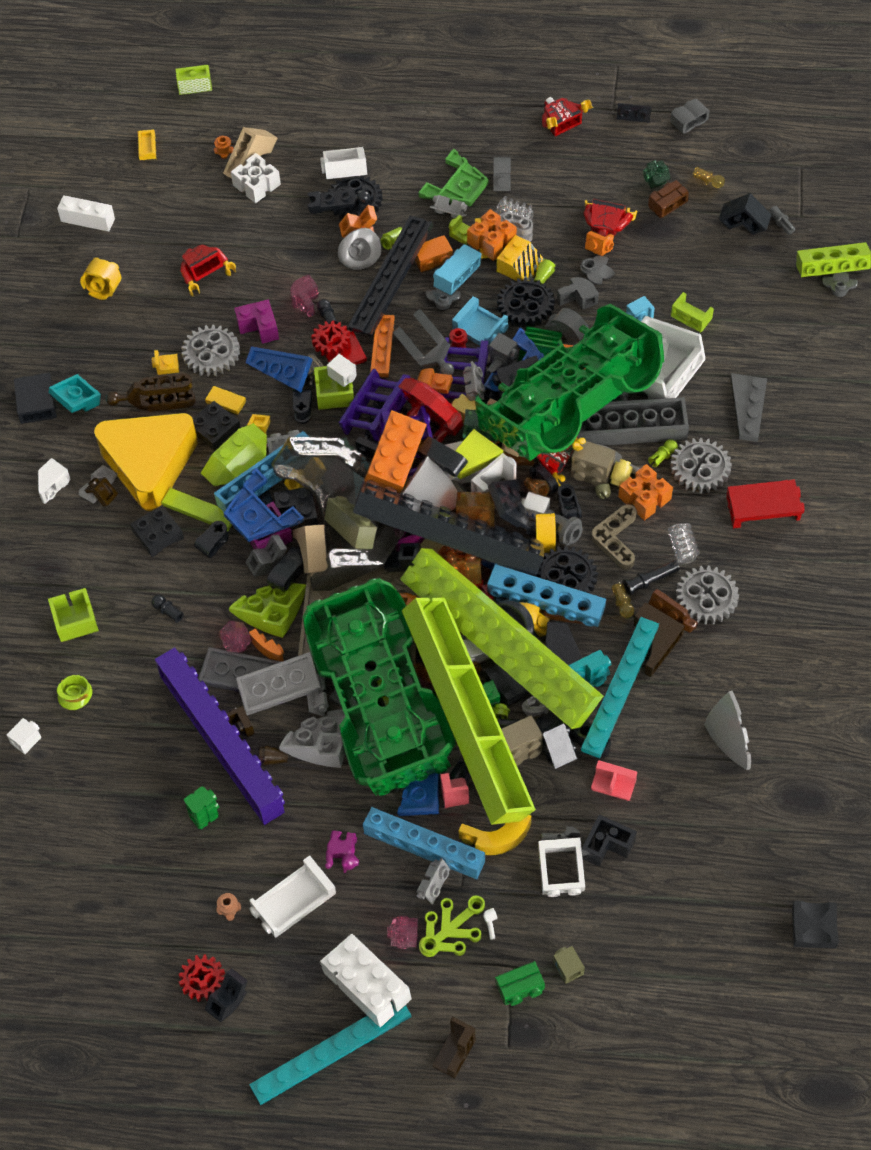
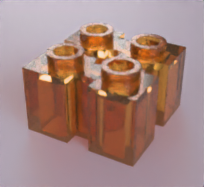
M448 549L442 552V558L472 584H482L481 558L465 552L457 553L456 549Z

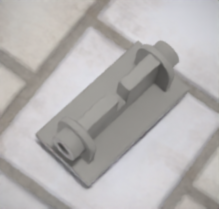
M441 195L434 196L433 202H435V205L430 206V208L435 209L434 212L439 214L446 212L451 214L450 217L456 218L458 215L462 217L467 216V214L463 213V211L466 212L467 210L465 202L453 199L451 205H449L450 198Z
M471 361V367H465L463 371L464 382L468 384L465 386L466 397L472 401L479 394V397L484 400L483 392H485V388L481 379L483 373L481 368Z
M318 674L322 690L307 695L310 713L325 716V711L329 707L326 692H322L326 689L325 677H321Z
M442 858L440 861L434 860L430 863L425 877L430 878V880L423 879L416 891L419 899L424 900L426 897L432 905L439 896L440 889L450 871V868Z

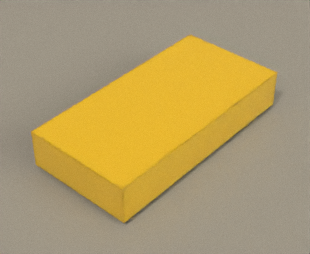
M154 129L138 131L139 160L156 159Z
M213 386L205 401L207 404L215 401L225 410L238 415L246 403V398Z

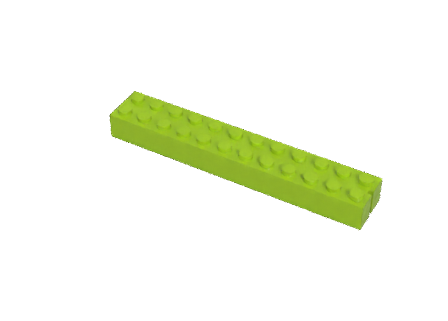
M421 548L412 561L414 566H409L400 580L421 598H429V600L431 598H445L457 628L464 636L571 729L582 727L604 696L433 549Z
M415 598L402 612L490 823L493 825L520 822L536 809L445 598H431L430 600L429 598Z

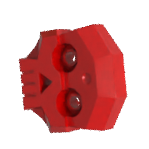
M405 378L398 386L406 400L412 405L411 410L406 416H417L420 407L425 406L426 412L429 413L430 421L439 427L433 435V439L441 443L447 435L452 434L456 436L463 427L464 423L461 414L439 392L426 383L413 378Z

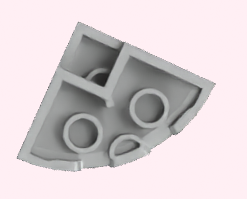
M428 456L419 464L415 473L400 493L403 495L404 493L411 494L417 500H427L432 502L434 506H444L451 511L461 502V497L452 481Z
M729 691L710 711L704 725L717 746L736 764L748 770L751 768V754L746 752L748 750L747 743H749L746 728L740 726L742 724L740 716L742 713L733 691Z
M343 709L328 711L327 716L318 719L313 716L301 722V728L295 732L290 731L285 736L279 746L280 750L310 763L341 768L345 756L339 727L345 718Z

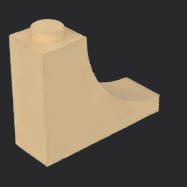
M243 127L223 174L232 179L231 171L240 164L245 166L246 160L257 153L261 156L271 153L277 137L266 130Z
M324 525L304 526L292 530L293 538L298 541L302 553L304 573H310L311 577L322 576V572L328 571Z

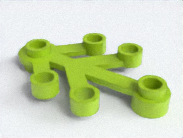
M472 896L468 901V908L451 922L450 915L453 909V901L449 898L443 899L441 901V931L435 936L434 925L438 921L437 914L433 911L426 913V936L419 942L421 954L426 957H432L439 951L454 952L457 956L463 955L466 951L465 944L461 941H457L454 944L443 943L442 941L447 937L469 938L472 942H478L481 939L480 929L457 928L473 914H480L484 911L485 902L480 896ZM445 903L451 904L449 908H445L443 905ZM478 904L480 908L474 909L473 905ZM434 916L435 920L429 921L428 917ZM477 932L479 936L474 938L471 934ZM428 944L433 945L431 950L426 949ZM457 946H462L463 950L457 951L455 948Z

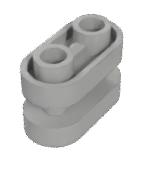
M512 212L501 214V221L507 220L517 227V236L529 242L532 241L533 222L531 219Z

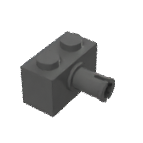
M498 333L489 345L491 365L486 369L488 376L497 369L519 362L517 342Z

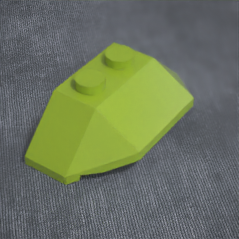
M254 423L238 429L211 455L201 475L213 486L228 484L266 457L267 435Z

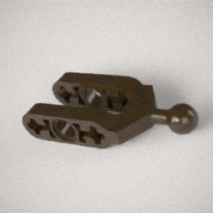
M181 373L145 377L139 382H134L126 394L109 392L106 395V402L111 406H115L120 401H128L138 409L154 412L192 407L196 403V397L194 392L190 390L193 385L191 376ZM164 383L170 384L168 387H161ZM167 398H173V401L165 402Z

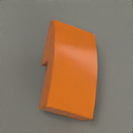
M256 628L249 632L251 642L264 656L271 660L284 661V651L280 644L276 645L273 639L267 642L264 634H259Z

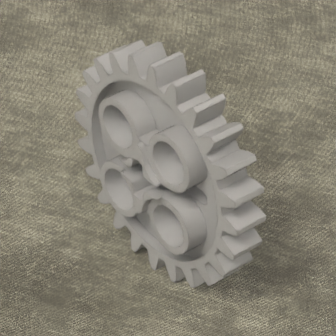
M205 325V329L202 330L198 327L199 332L192 331L193 336L187 335V340L183 341L184 346L181 348L184 363L188 365V369L193 368V373L199 371L200 376L204 372L207 373V377L210 376V373L217 376L218 371L224 374L223 369L229 371V365L235 366L234 361L239 360V342L237 337H234L233 332L229 333L228 328L222 330V326H219L215 329V326L212 325L211 329H209Z
M692 438L691 444L686 440L685 446L680 444L679 450L675 449L674 455L671 458V474H675L674 480H679V485L686 484V490L692 487V492L697 488L700 493H702L703 489H706L709 493L711 487L716 491L718 485L722 487L724 481L727 482L728 476L731 473V457L727 456L728 451H722V445L716 447V441L710 444V439L703 442V439L700 438L699 442H696Z
M700 566L699 571L692 568V574L687 571L685 577L681 576L680 582L677 583L676 602L688 610L687 613H690L692 619L696 617L698 623L703 619L704 624H707L708 620L715 624V619L722 622L723 616L728 619L730 613H734L735 607L738 604L739 594L737 593L739 588L735 587L736 581H730L731 575L724 576L725 570L719 573L718 567L712 571L710 566L707 567V570Z

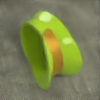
M69 676L62 680L57 687L58 702L63 708L68 710L80 709L89 702L92 696V687L83 676Z

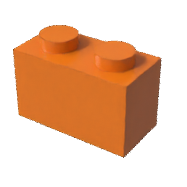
M445 235L424 242L415 258L420 272L443 265L447 259L453 256V250Z

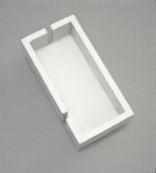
M353 934L348 936L320 961L324 974L336 985L338 984L339 988L379 1027L394 1016L391 1000L393 1001L394 1009L398 1012L412 999L409 987Z

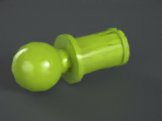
M671 439L667 440L664 446H660L658 451L648 458L649 464L651 465L655 462L652 466L657 467L664 459L670 458V454H673L675 449H678L677 442Z

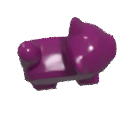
M332 831L327 844V862L325 867L327 869L332 867L333 858H342L343 871L346 873L347 870H352L359 864V859L354 855L357 837L355 833L347 832L346 839L340 840L342 832Z

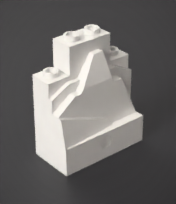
M645 316L641 322L662 333L665 362L662 363L661 371L655 382L643 392L648 396V399L676 398L705 361L701 334Z

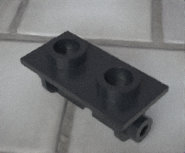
M618 103L616 119L650 123L652 108L651 106Z

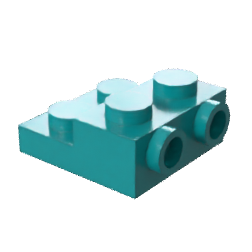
M78 374L49 387L48 393L71 413L80 409L86 412L100 405L101 394Z
M598 650L568 666L590 685L598 687L610 675L608 667L611 666V661L607 655Z

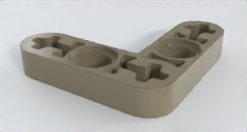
M630 504L619 508L592 530V541L620 568L625 570L634 566L635 555L616 535L636 520L637 510ZM625 512H626V513H630V512H631V516L628 514V515H626V516L624 517ZM616 521L619 523V526L612 528L609 523ZM597 533L600 534V535H601V534H604V537H602V536H598V537H597ZM615 544L618 546V549L611 551L608 546ZM623 558H625V559H628V558H629L630 561H629V562H628L627 560H626V561H623Z

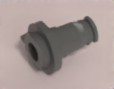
M548 510L544 514H552L554 511ZM555 514L556 534L559 536L560 543L569 546L577 542L583 530L582 521L577 517L567 519L559 514Z

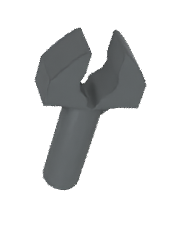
M566 826V831L563 833H542L541 841L569 839L570 836H580V832L574 827Z

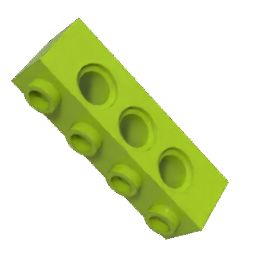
M866 242L797 251L796 266L801 277L871 269V251Z

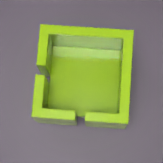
M327 366L314 367L318 409L348 407L354 399L352 382L343 387L328 376Z
M86 588L69 593L73 606H69L65 594L48 599L61 642L99 631Z

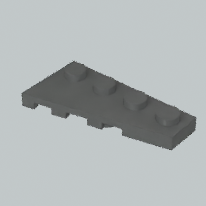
M731 373L730 378L739 439L758 442L767 378Z

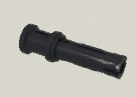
M672 560L647 573L640 572L636 577L629 580L624 579L622 581L624 590L631 596L637 590L648 588L650 583L680 570L679 565L676 563V560Z

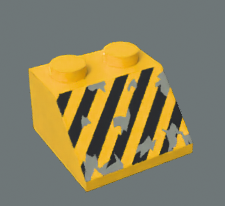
M515 235L497 258V272L517 281V278L524 281L525 277L527 281H530L536 275L539 263L544 258L531 242Z

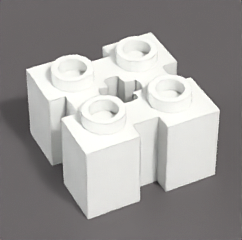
M257 153L246 160L245 166L240 164L231 171L233 186L241 192L246 191V196L254 203L264 198L266 191L272 192L281 185L279 171L271 164L266 166L265 160Z

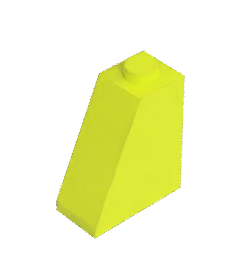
M473 429L455 450L468 461L457 477L461 480L486 468L503 453V450Z

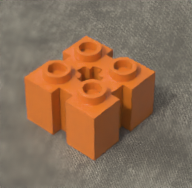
M490 209L481 217V223L476 221L467 229V243L477 250L482 248L483 254L494 261L503 251V247H506L516 235L517 227L507 220L501 221V216Z
M647 464L636 472L635 479L629 477L619 485L618 498L625 504H633L637 510V515L644 521L655 513L657 505L661 508L671 500L673 487L663 478L660 480L656 478L657 473Z

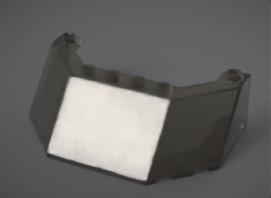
M289 437L271 463L273 471L277 477L293 479L315 495L333 547L326 556L327 569L324 572L314 573L310 578L313 591H331L382 567L405 531L370 519L377 527L373 549H355L325 520L328 498L342 496L355 505L362 482L370 466V463L366 461V457L356 450H350L340 438Z

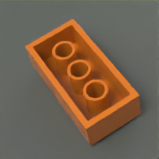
M391 410L364 481L371 480L378 483V486L383 488L391 487L397 493H401L427 424Z

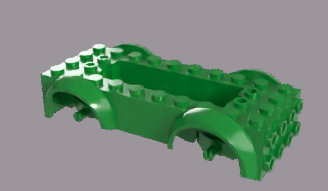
M612 304L597 309L596 320L592 328L589 329L585 325L580 326L579 332L585 335L579 343L566 348L560 339L558 341L559 346L529 368L518 369L515 380L510 387L504 383L499 384L498 389L504 393L497 402L487 405L482 402L478 394L475 399V411L478 416L479 428L529 461L541 453H557L567 449L577 438L582 422L623 392H641L655 382L661 371L662 363L665 362L662 333Z
M381 578L370 579L363 585L352 586L347 591L334 593L324 600H316L311 605L306 606L307 609L303 615L305 635L315 668L319 676L333 680L345 715L339 727L350 770L356 783L370 787L375 796L386 795L390 790L397 787L404 788L415 780H425L428 778V775L433 773L440 774L447 771V768L451 767L448 756L457 743L439 698L432 690L422 688L408 650L415 641L402 612L407 605L391 583L381 580ZM374 661L376 663L375 670L367 671L365 669L366 663ZM374 679L382 680L381 685L378 687H372L371 683ZM382 696L389 698V703L385 707L378 705V699Z

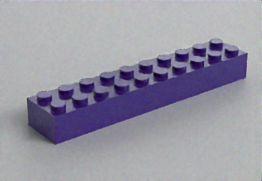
M174 647L157 657L155 662L160 678L261 822L266 825L285 813L283 806L285 801L282 798L283 793L278 785L274 786L272 784L271 775L267 770H262L259 758L256 755L252 756L250 746L245 739L243 741L240 739V733L236 726L229 724L228 715L224 710L220 711L218 701L213 695L210 696L207 691L209 690L204 681L200 682L198 680V674L194 667L188 666V660L184 653H179Z

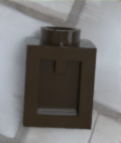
M106 477L93 478L89 481V486L84 490L87 494L93 493L103 507L108 506L118 495Z
M243 706L233 708L226 713L229 717L228 722L230 725L237 723L241 732L245 731L247 737L255 734Z

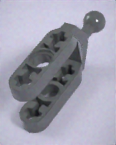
M419 308L413 315L438 344L435 348L424 356L400 326L393 333L423 369L439 365L441 374L452 375L454 373L453 365L444 361L450 344Z

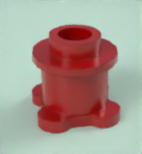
M461 328L453 329L449 334L451 340L450 347L466 348V343L468 342L466 331Z

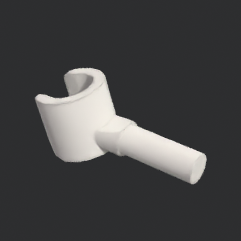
M494 908L484 913V920L488 926L490 940L495 939L492 921L497 919Z

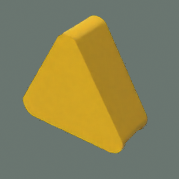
M186 413L103 421L94 430L101 456L110 468L117 473V477L141 508L146 511H153L162 505V500L168 490L173 487L198 444L193 419Z

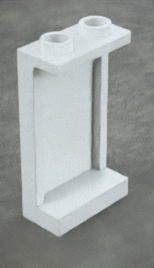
M311 856L303 860L304 865L257 900L253 898L249 900L251 905L249 908L250 912L256 919L259 917L263 923L261 925L267 934L272 933L275 938L336 894L335 886Z

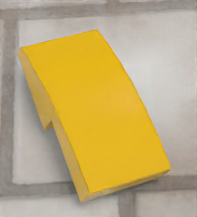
M555 513L536 514V539L543 544L544 553H549L550 549L555 551Z

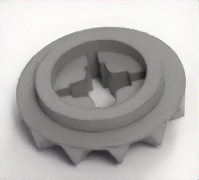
M534 696L522 704V710L527 716H541V714H547L549 711Z

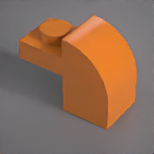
M367 205L360 216L347 213L339 223L342 237L345 238L349 233L360 228H369L374 232L372 225L377 220L374 206Z
M427 368L420 371L417 380L426 383L439 393L448 394L453 377L452 375L434 373L433 368Z

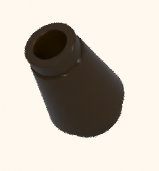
M266 745L259 748V760L263 765L287 763L288 754L280 749Z

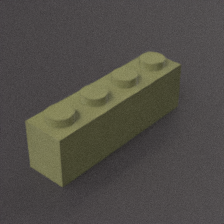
M342 496L328 498L325 520L355 549H373L377 527L371 520L353 513L355 505L351 504L347 498Z

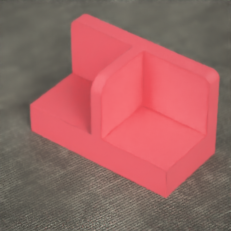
M598 760L591 790L630 801L637 779V771Z
M449 773L441 774V791L445 808L469 804V789L466 785V780L464 778L450 780Z

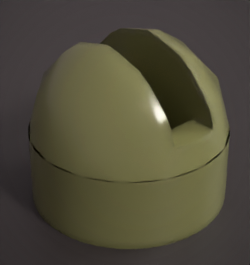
M600 484L595 487L596 494L600 499L610 496L611 489L609 484Z

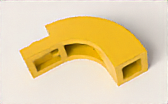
M528 815L520 822L505 823L503 827L492 832L481 831L461 824L459 839L469 845L475 844V849L485 852V855L503 854L512 850L523 841L531 826V816Z

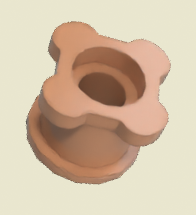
M222 894L217 900V913L224 915L229 921L233 920L236 912L241 910V904L233 894Z

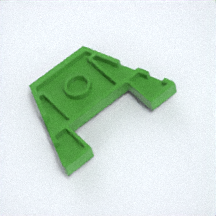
M453 149L446 157L445 162L457 168L454 175L442 189L426 182L418 194L420 198L433 200L435 195H441L450 198L449 203H452L454 199L465 202L467 206H472L489 184L488 178L477 168L472 167L467 159L458 155V151Z

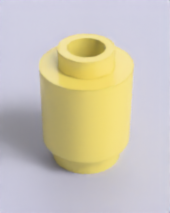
M623 459L615 462L610 476V484L619 487L620 484L631 476L633 467L630 466L631 462Z

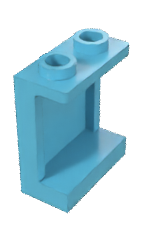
M474 296L452 319V329L461 328L465 330L467 338L481 346V340L488 341V349L497 334L505 333L509 327L508 316L504 315L500 318L479 306V299Z

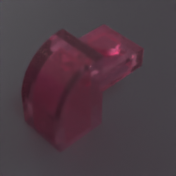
M308 274L297 279L292 284L290 292L293 308L299 306L302 312L311 317L315 315L314 304L311 300L319 297L316 283Z

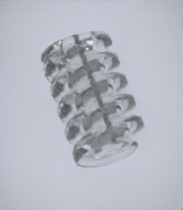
M507 196L500 200L495 212L500 216L505 212H512L531 220L534 216L531 204L528 208H526L525 202L519 206V200L513 204V198L507 202Z
M689 523L675 524L667 530L677 563L684 566L694 563L700 553L697 549V544L694 543L696 539L693 536V531L690 530L691 525Z

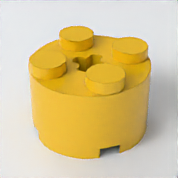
M94 258L80 279L82 288H86L90 291L88 294L97 299L105 300L111 297L121 281V274L118 270L119 266L114 262Z

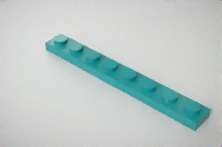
M640 617L582 745V752L597 758L601 757L658 630L659 623Z
M392 1001L394 1016L381 1027L369 1016H366L249 1085L259 1104H264L411 1018L408 1008L405 1005L397 1012Z

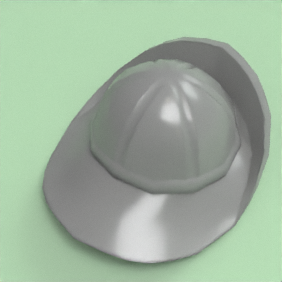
M360 228L352 231L341 241L338 247L339 261L347 268L353 270H362L374 265L382 252L379 237L369 228Z

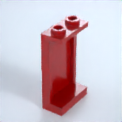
M795 479L728 487L726 499L733 529L740 528L741 522L789 516H795L796 521H799L805 509L804 503L800 502V487L796 486Z

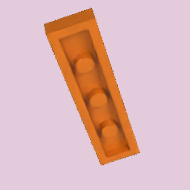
M383 315L375 330L371 371L376 369L380 377H389L395 322L394 315Z

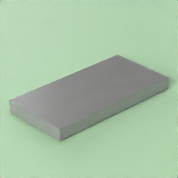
M310 652L236 678L247 716L322 690Z

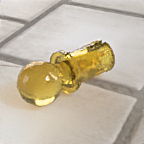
M697 166L693 172V177L703 180L706 184L711 182L715 188H721L725 183L724 177L722 175L713 176V171L709 172Z
M623 583L613 585L611 589L616 598V605L620 607L619 612L624 618L632 617L635 612L634 607L630 604L631 599L627 596Z

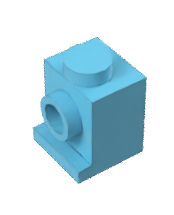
M643 296L628 304L626 313L642 321L645 316L654 318L655 308Z

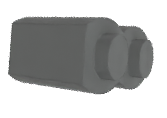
M693 99L686 102L684 106L675 108L671 112L670 122L684 134L691 131L695 126L705 123L709 119L710 110L698 99Z

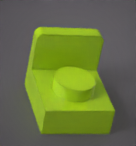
M461 215L451 220L449 236L467 245V229L470 226L462 222Z

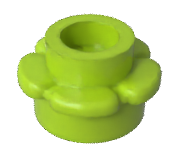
M499 703L492 707L498 720L499 716L502 719L508 718L510 709L507 708V705Z

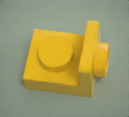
M154 350L155 357H152V366L156 368L158 375L179 373L177 354L159 356L158 350Z
M252 414L247 426L254 423L266 434L270 424V416Z

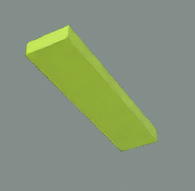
M170 488L161 502L167 508L210 525L215 521H222L226 524L227 531L232 526L218 506Z

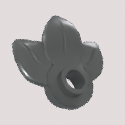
M596 256L593 259L587 258L580 265L581 272L587 275L590 282L597 285L602 284L603 279H609L615 274L606 265L608 257Z
M846 272L834 273L833 277L823 276L822 278L823 285L831 288L832 294L837 297L845 296L850 289H854L858 285V280L849 279V275Z
M438 288L436 290H426L427 299L435 302L436 307L441 310L449 309L452 302L458 301L461 296L459 291L449 295Z

